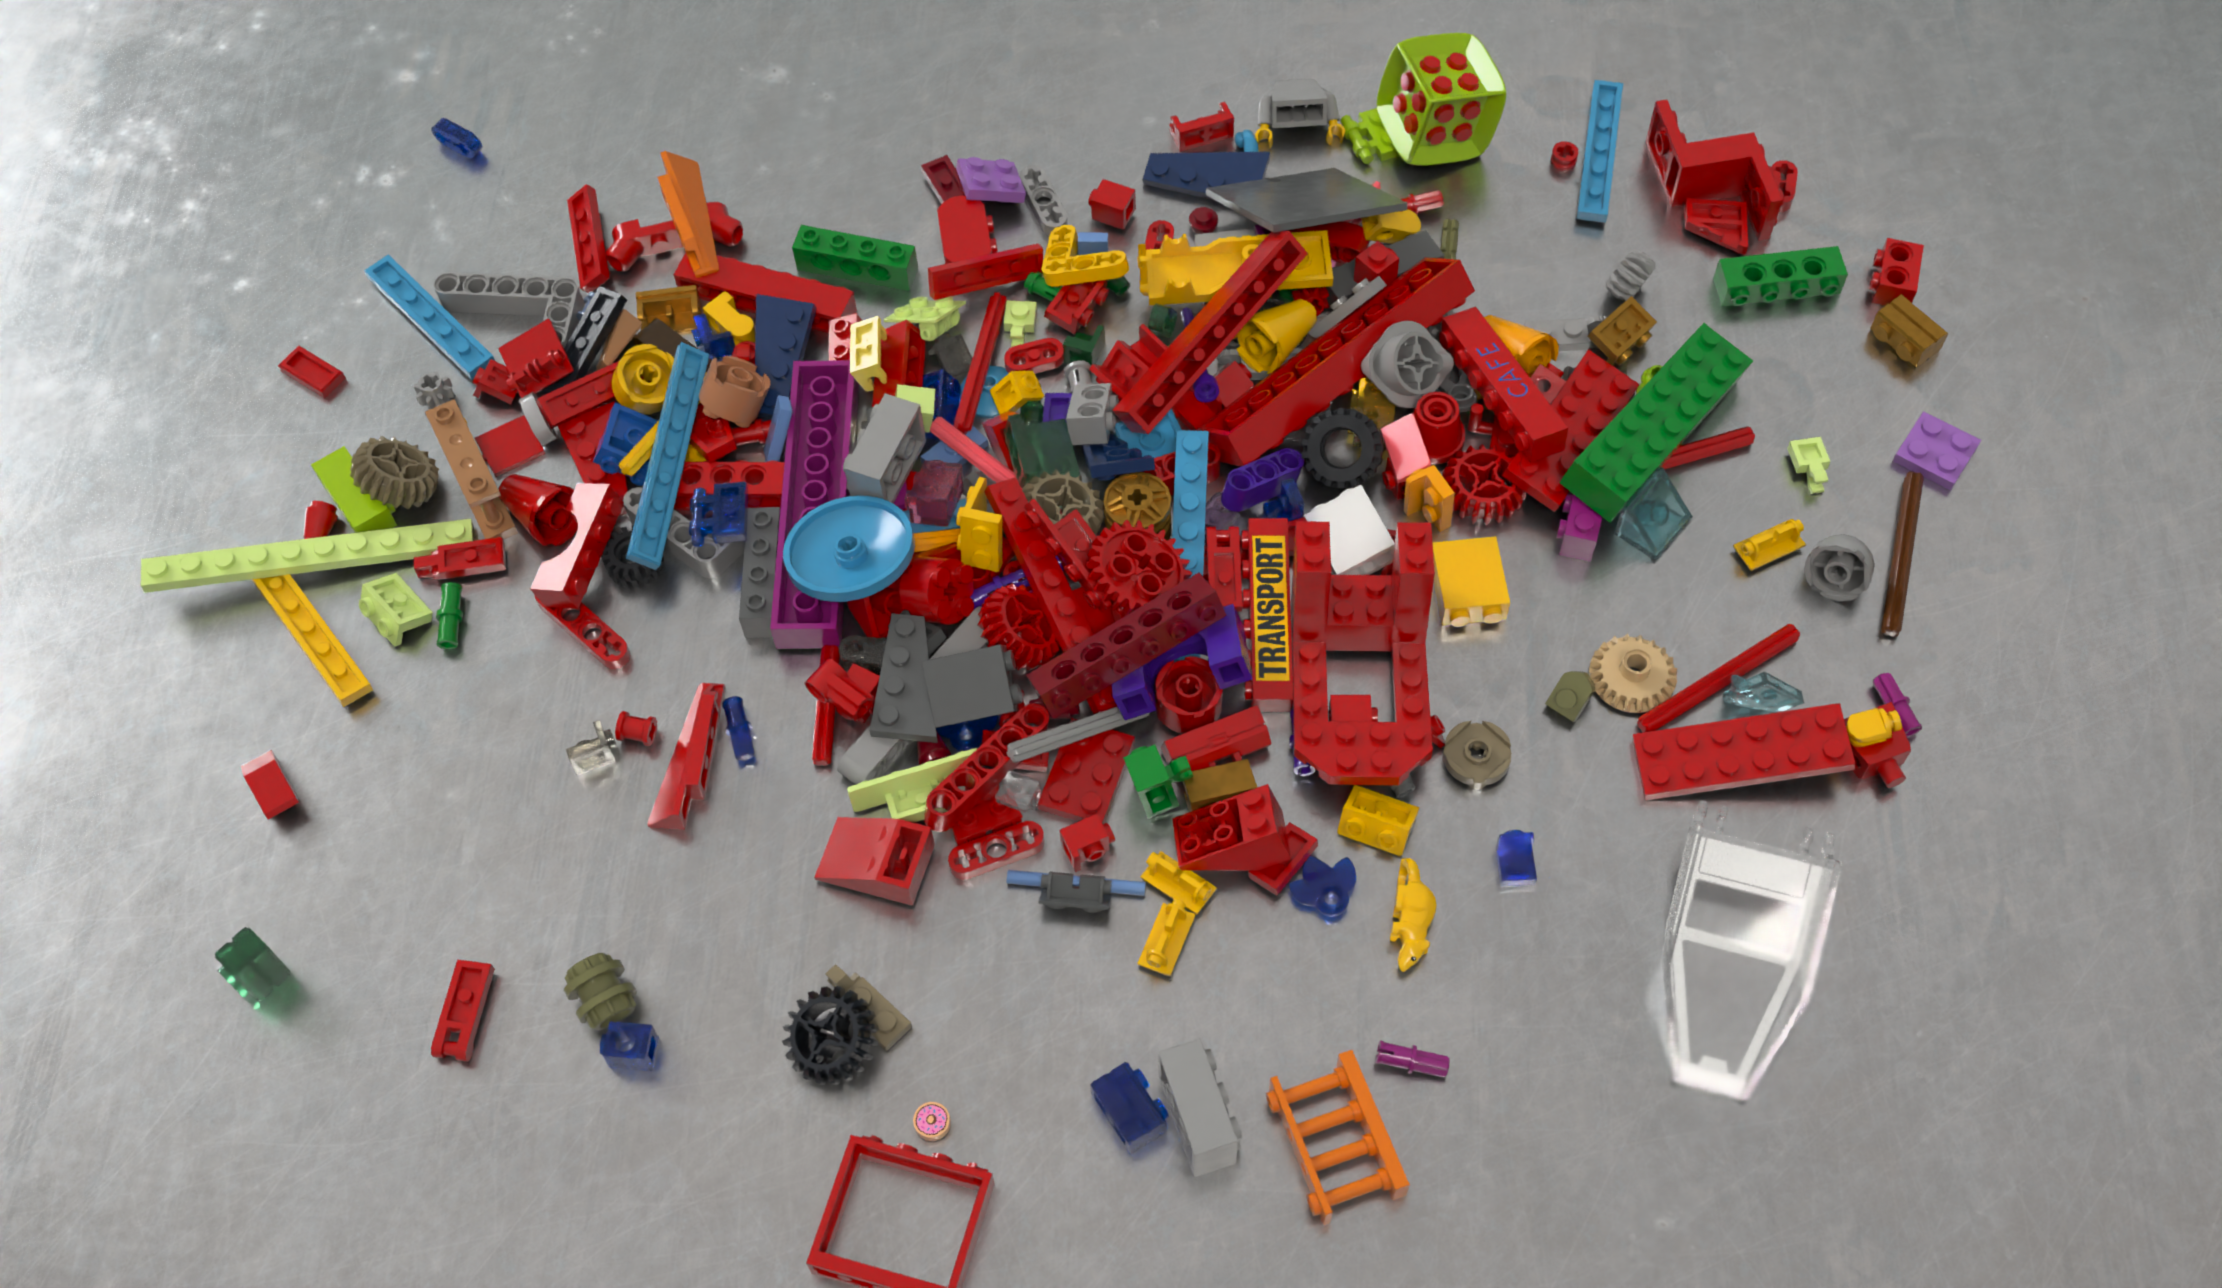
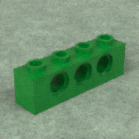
M801 225L792 246L797 270L910 291L918 271L914 245Z
M1833 246L1719 259L1713 279L1723 307L1840 294L1848 272L1839 247Z

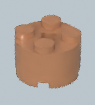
M723 356L722 361L718 362L717 358L713 359L699 392V400L704 406L703 413L710 418H723L734 422L740 427H749L751 422L758 417L771 385L769 377L765 373L761 377L755 372L757 366L737 357Z

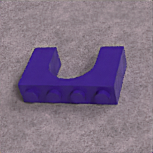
M1234 604L1223 607L1227 616L1112 684L1113 698L1125 721L1156 711L1155 679L1164 665L1182 656L1191 654L1208 656L1209 666L1220 690L1253 679L1244 626Z

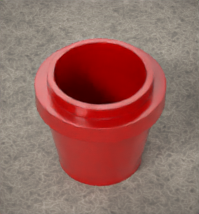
M1430 392L1422 396L1412 414H1414L1431 464L1446 463L1450 460V457L1455 458L1458 450H1462L1464 446L1465 429L1460 420L1459 405L1452 396L1443 392Z

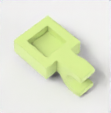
M1007 300L1004 331L1010 332V338H1012L1011 347L1024 344L1025 332L1034 333L1037 302Z
M1821 437L1790 441L1787 450L1796 473H1807V484L1811 494L1824 492L1825 489L1822 483L1828 482L1825 469H1828L1831 461Z

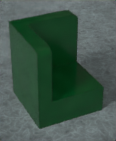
M1098 325L1093 336L1080 332L1076 333L1075 337L1067 335L1063 343L1064 363L1086 361L1090 365L1096 364L1105 346V326Z

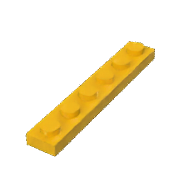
M290 574L251 579L343 707L373 691L369 681Z

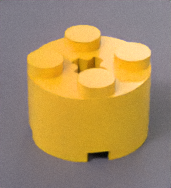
M641 344L627 350L621 357L612 376V390L617 401L621 405L644 415L662 410L674 362L673 356L651 344Z

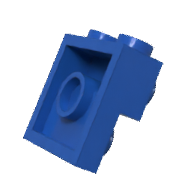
M614 403L593 462L599 464L600 468L606 473H621L619 462L658 420ZM650 459L634 476H629L632 483L639 486L644 485Z

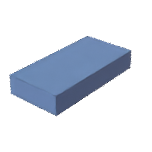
M780 395L777 397L764 446L765 462L780 460L792 416L789 397Z

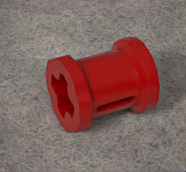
M622 711L619 714L615 727L616 740L624 741L625 739L641 741L644 746H651L657 733L656 717L650 716L648 719L630 716V713L627 711Z

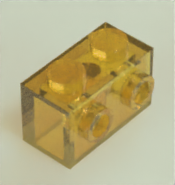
M1361 378L1359 390H1352L1351 408L1366 415L1377 425L1376 427L1380 431L1381 428L1394 422L1395 405L1387 399L1369 378ZM1348 430V434H1354L1353 447H1362L1358 436ZM1382 438V443H1383V445H1384V450H1386V447H1385V444H1384V441H1383V438Z

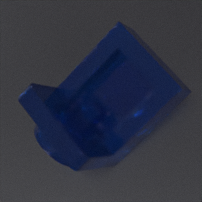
M705 313L694 316L697 329L691 330L696 347L703 346L704 352L710 354L709 358L711 360L715 358L723 359V356L732 355L735 343L731 331L713 336Z

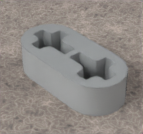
M531 392L519 399V403L536 438L545 446L556 440L558 436L555 429L550 428L536 403L538 397L534 392Z

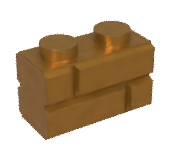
M1902 294L1876 313L1870 328L1878 340L1887 342L1896 350L1897 355L1902 360L1909 361L1916 368L1928 358L1938 353L1948 336V333Z

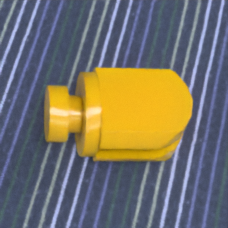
M1874 708L1850 715L1846 729L1850 743L1855 747H1864L1884 742L1886 739L1891 738L1892 731L1895 732L1902 729V723L1896 710L1886 713L1883 708Z

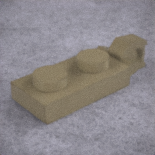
M836 964L825 973L828 977L827 981L834 988L840 986L845 989V992L849 990L854 991L858 994V999L862 998L868 1002L866 1010H871L876 1015L870 1024H875L880 1029L876 1033L871 1034V1038L877 1040L878 1044L886 1052L912 1028L911 1022L867 980L860 977L857 973L849 977Z

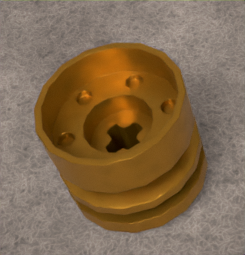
M1134 472L1123 474L1110 483L1105 491L1103 501L1105 528L1110 529L1114 522L1121 527L1125 520H1128L1131 526L1134 527L1136 522L1140 520L1143 529H1147L1150 524H1153L1155 533L1158 534L1160 531L1165 530L1164 539L1167 541L1170 539L1172 528L1171 495L1169 488L1160 478L1150 473Z

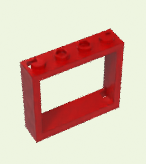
M850 1135L806 1262L810 1272L862 1288H962L995 1185L993 1175L988 1172V1169L978 1167L977 1163H968L967 1166L953 1163V1159L944 1154L932 1153V1156L918 1153V1149L907 1144L898 1143L894 1147L884 1144L881 1138L871 1135V1137ZM862 1159L978 1191L948 1287L830 1254Z

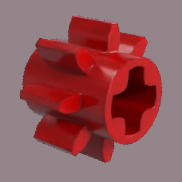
M1326 287L1299 288L1291 292L1294 300L1303 299L1311 303L1316 310L1317 317L1323 312L1324 308H1329L1326 299L1329 293Z

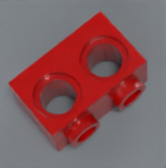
M1887 238L1883 249L1876 250L1873 267H1877V272H1873L1869 284V290L1874 291L1872 303L1886 306L1901 294L1911 303L1913 302L1918 288L1924 245Z

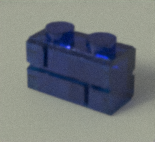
M1124 1062L1111 1070L1110 1073H1106L1090 1084L1091 1095L1128 1152L1133 1154L1147 1145L1148 1142H1152L1165 1134L1167 1131V1121L1165 1119L1169 1117V1114L1159 1098L1152 1100L1146 1091L1149 1088V1083L1139 1068L1133 1071L1128 1062Z

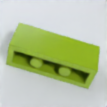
M345 446L311 464L320 482L355 533L390 529L397 526L391 515L396 512L392 504L386 503L383 505L382 501L377 499L371 500L369 494L360 493L361 487L353 485L354 479L350 476L353 456L350 455Z

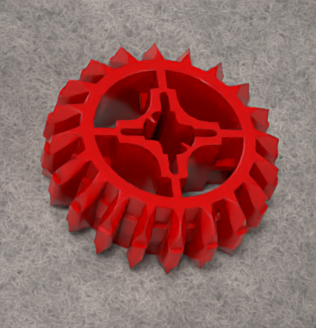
M1482 443L1479 446V450H1475L1469 445L1466 453L1458 450L1455 458L1450 457L1442 476L1455 493L1453 512L1460 510L1461 519L1470 516L1472 517L1473 524L1478 519H1483L1486 526L1490 523V519H1494L1499 524L1503 520V516L1510 519L1514 511H1519L1522 507L1527 493L1502 476L1514 458H1508V449L1500 453L1497 451L1496 444L1490 450L1486 449Z
M1012 583L1009 586H1002L996 589L984 600L978 613L981 619L977 625L983 629L980 637L988 640L989 644L987 647L1001 644L1006 645L1007 651L1012 650L1017 670L1025 668L1030 671L1036 667L1039 668L1057 654L1056 652L1059 650L1060 645L1033 590L1027 591L1023 584L1016 587Z

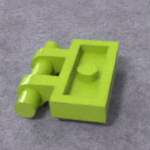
M1377 108L1359 113V123L1353 121L1350 115H1345L1340 119V123L1345 129L1344 136L1351 140L1353 152L1356 157L1361 158L1364 164L1372 162L1373 154H1377L1380 161L1400 156L1380 121ZM1366 135L1369 141L1363 139L1362 136Z

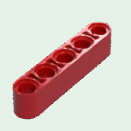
M1035 703L1022 707L927 796L924 816L925 824L935 832H945L951 829L1022 761L1012 762L1007 756L1006 752L1008 749L1005 744L1046 731L1049 722V713L1046 708ZM1033 723V724H1036V725H1038V726H1037V727H1032V726H1029V725H1027V724ZM990 765L993 769H985L981 766ZM965 786L970 788L971 790L963 791L960 790L958 787ZM944 808L947 810V812L940 813L935 811L934 809Z

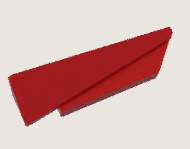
M701 683L698 686L647 822L648 827L685 830L691 799L704 800L724 695V684Z

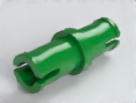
M448 582L441 586V605L436 613V619L439 621L436 645L441 649L450 650L458 646L459 623L463 619V612L460 610L463 587L457 583Z

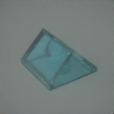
M1663 467L1655 471L1621 510L1614 532L1616 536L1652 559L1658 558L1693 517Z

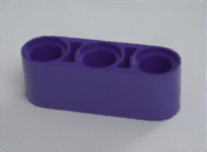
M1285 448L1232 470L1227 477L1220 497L1222 505L1230 511L1240 512L1293 489L1304 464L1302 454L1297 450Z

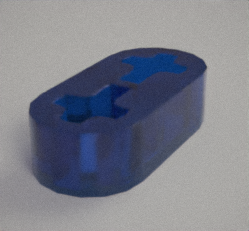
M441 118L431 128L434 137L441 144L467 158H473L483 148L481 141L475 134L446 118Z

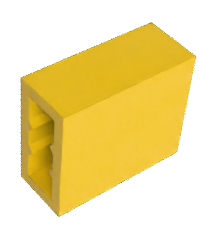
M1496 536L1433 542L1435 569L1433 584L1441 625L1461 627L1469 623L1485 622L1492 624L1506 620L1510 607V598Z

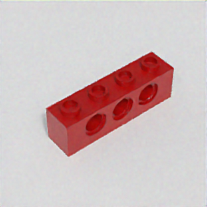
M707 460L704 462L685 461L674 510L747 511L748 508L780 507L781 510L785 462L774 460L767 462H748L744 460L736 462L713 461L711 463Z

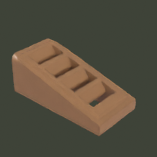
M622 309L609 332L596 366V371L611 365L642 326V322L625 309Z

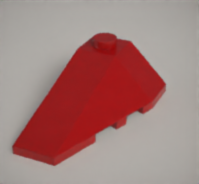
M957 542L913 554L911 562L922 556L950 558L961 561V550H957ZM908 565L903 573H908L912 565ZM902 575L891 585L873 595L847 601L850 611L873 645L887 641L888 625L892 613L900 614L904 611L899 595Z

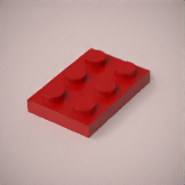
M1071 718L1070 722L1076 721L1078 719ZM1111 729L1060 747L1038 801V810L1077 822L1098 814L1102 824H1105L1126 768L1123 757L1130 755L1132 752L1135 736Z

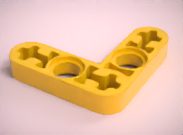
M1062 225L1050 233L1042 264V273L1048 286H1064L1115 279L1124 276L1129 271L1126 254L1120 250L1076 256L1078 235L1076 228L1072 225Z

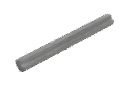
M1118 706L1009 743L1006 753L1012 762L1017 763L1146 718L1150 713L1125 721Z

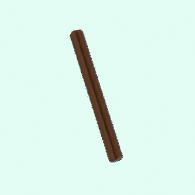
M1913 471L1908 472L1904 478L1881 628L1884 635L1897 637L1902 630L1924 480L1921 473Z

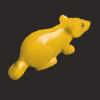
M1411 858L1401 859L1393 918H1398L1399 922H1393L1390 935L1391 942H1395L1398 938L1402 942V948L1397 960L1399 969L1402 972L1415 965L1422 955L1427 954L1430 947L1429 940H1426L1427 929L1433 921L1437 907L1433 892L1421 882L1418 866ZM1408 875V883L1407 885H1405L1406 878Z

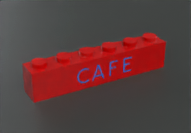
M1475 306L1443 317L1442 331L1439 333L1442 347L1445 350L1448 349L1454 357L1456 366L1462 369L1468 376L1472 388L1477 389L1482 395L1486 407L1489 410H1493L1499 419L1502 429L1508 431L1514 439L1516 448L1523 452L1530 462L1564 451L1568 427Z

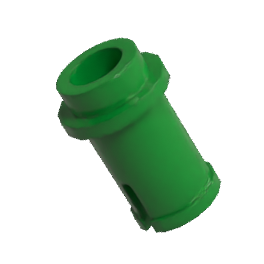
M1031 272L1024 284V288L1028 290L1029 294L1033 295L1035 293L1051 302L1063 287L1048 286L1041 272Z

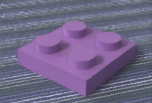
M970 157L968 159L958 158L956 170L967 200L1024 203L1026 191L1014 162L1005 159L992 161L982 160L977 157Z
M1923 411L1895 454L1893 462L1915 473H1921L1924 478L1951 491L1978 448L1981 439Z

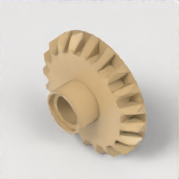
M1627 633L1621 638L1614 636L1609 642H1603L1597 651L1595 650L1590 662L1589 676L1595 684V692L1604 702L1621 711L1630 713L1648 712L1669 699L1677 684V668L1674 667L1673 657L1667 655L1665 647L1660 648L1657 646L1654 639L1648 641L1643 639L1642 635L1630 637ZM1629 667H1635V668L1639 669L1640 671H1634V670L1630 669Z

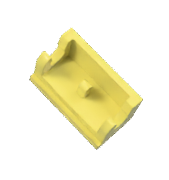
M879 316L851 324L850 373L866 392L874 390V384L870 377H878L883 384L887 382V375L881 368V339L886 341L887 331L881 325Z

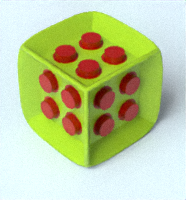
M1444 33L1413 37L1399 42L1389 56L1378 89L1377 111L1394 148L1406 163L1425 166L1459 162L1478 157L1488 148L1505 107L1506 87L1490 54L1474 35L1468 33Z

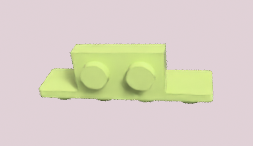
M977 748L961 751L948 757L928 761L922 765L902 771H895L889 775L849 786L847 791L853 811L859 812L887 803L891 818L902 819L913 823L924 820L927 796L974 753ZM944 808L934 809L935 811L940 813L947 812V810Z

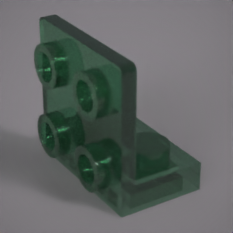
M1021 414L1008 416L1004 435L1014 473L1021 488L1026 483H1029L1033 477L1037 476L1040 478L1043 471L1052 475L1055 469H1057L1061 475H1065L1069 470L1070 475L1074 478L1080 475L1068 427L1064 419L1028 425L1023 423Z

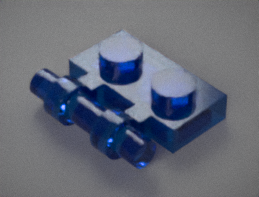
M746 481L714 484V495H706L704 488L694 489L693 498L690 500V511L693 513V518L689 523V535L692 536L691 544L693 546L702 547L708 534H712L715 544L747 541L748 487ZM709 510H713V518H705Z

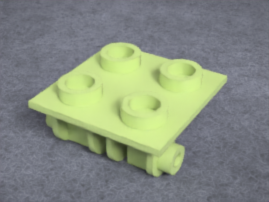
M915 297L910 299V303L906 306L894 309V313L883 320L884 322L899 323L907 319L911 323H919L921 338L926 341H933L959 323L960 313L958 309L965 305L966 301H954L953 297L935 301L927 300V297Z

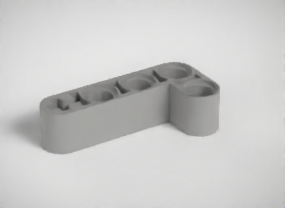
M641 487L629 490L623 499L628 517L633 525L643 488ZM673 509L664 549L702 577L710 579L718 577L744 553L745 533L742 523L738 518L733 516L723 517L704 532Z

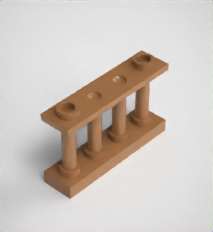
M455 399L425 411L485 539L500 537L504 540L518 534L506 506L499 499L501 494Z

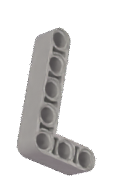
M445 272L438 275L433 282V287L442 307L450 312L544 316L543 321L549 318L563 348H565L579 323L576 317L577 312L582 311L584 308V301L577 282L568 277Z

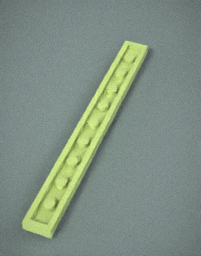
M471 519L146 558L141 559V587L144 593L411 560L414 557L431 555L432 551L438 550L437 546L474 541L473 523Z

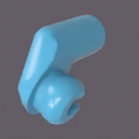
M1251 130L1236 133V146L1239 148L1244 147V152H1259L1258 142Z

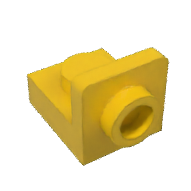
M1011 371L990 389L999 414L1009 410L1016 412L1026 402L1040 401L1044 397L1039 381L1033 371Z

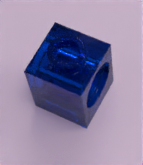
M609 1021L607 1033H603L601 1036L600 1054L610 1068L652 1071L659 1037L652 1025ZM635 1041L634 1046L630 1050L620 1051L621 1046L625 1042Z

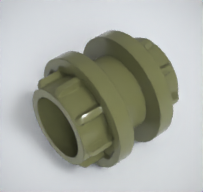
M597 953L579 961L567 971L565 976L567 985L564 988V992L569 1000H581L583 1005L576 1011L580 1023H588L590 1028L602 1030L617 1024L634 1011L636 1003L633 998L637 991L631 982L620 983L618 978L625 971L620 960H613L610 955L605 953Z

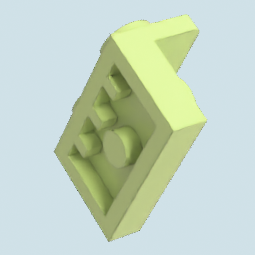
M397 573L362 584L361 598L359 600L361 613L374 623L379 633L386 637L394 647L402 644L403 632L432 621L433 612Z

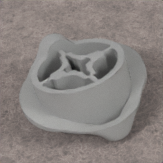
M1401 321L1389 326L1361 363L1364 375L1373 382L1391 403L1401 408H1415L1422 396L1435 392L1454 366L1451 354L1434 339L1424 326L1413 321Z

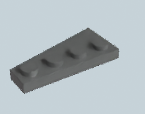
M893 613L891 615L869 730L871 737L938 743L922 661L929 660L924 616Z

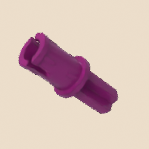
M1882 673L1874 678L1873 685L1884 704L1892 702L1898 712L1906 736H1913L1922 730V725L1918 722L1909 706V697L1903 696L1893 676L1890 673Z
M1382 1040L1379 1041L1377 1048L1379 1053L1378 1055L1376 1054L1375 1063L1407 1069L1408 1074L1416 1071L1438 1077H1446L1450 1065V1060L1447 1056L1417 1050L1416 1045H1412L1409 1048L1386 1043Z

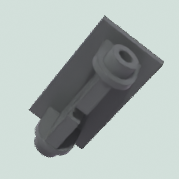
M1049 871L1048 875L1042 874L1041 888L1043 889L1038 904H1045L1052 909L1078 907L1091 913L1109 909L1112 898V880H1105V876L1081 874L1079 886H1073L1074 874Z

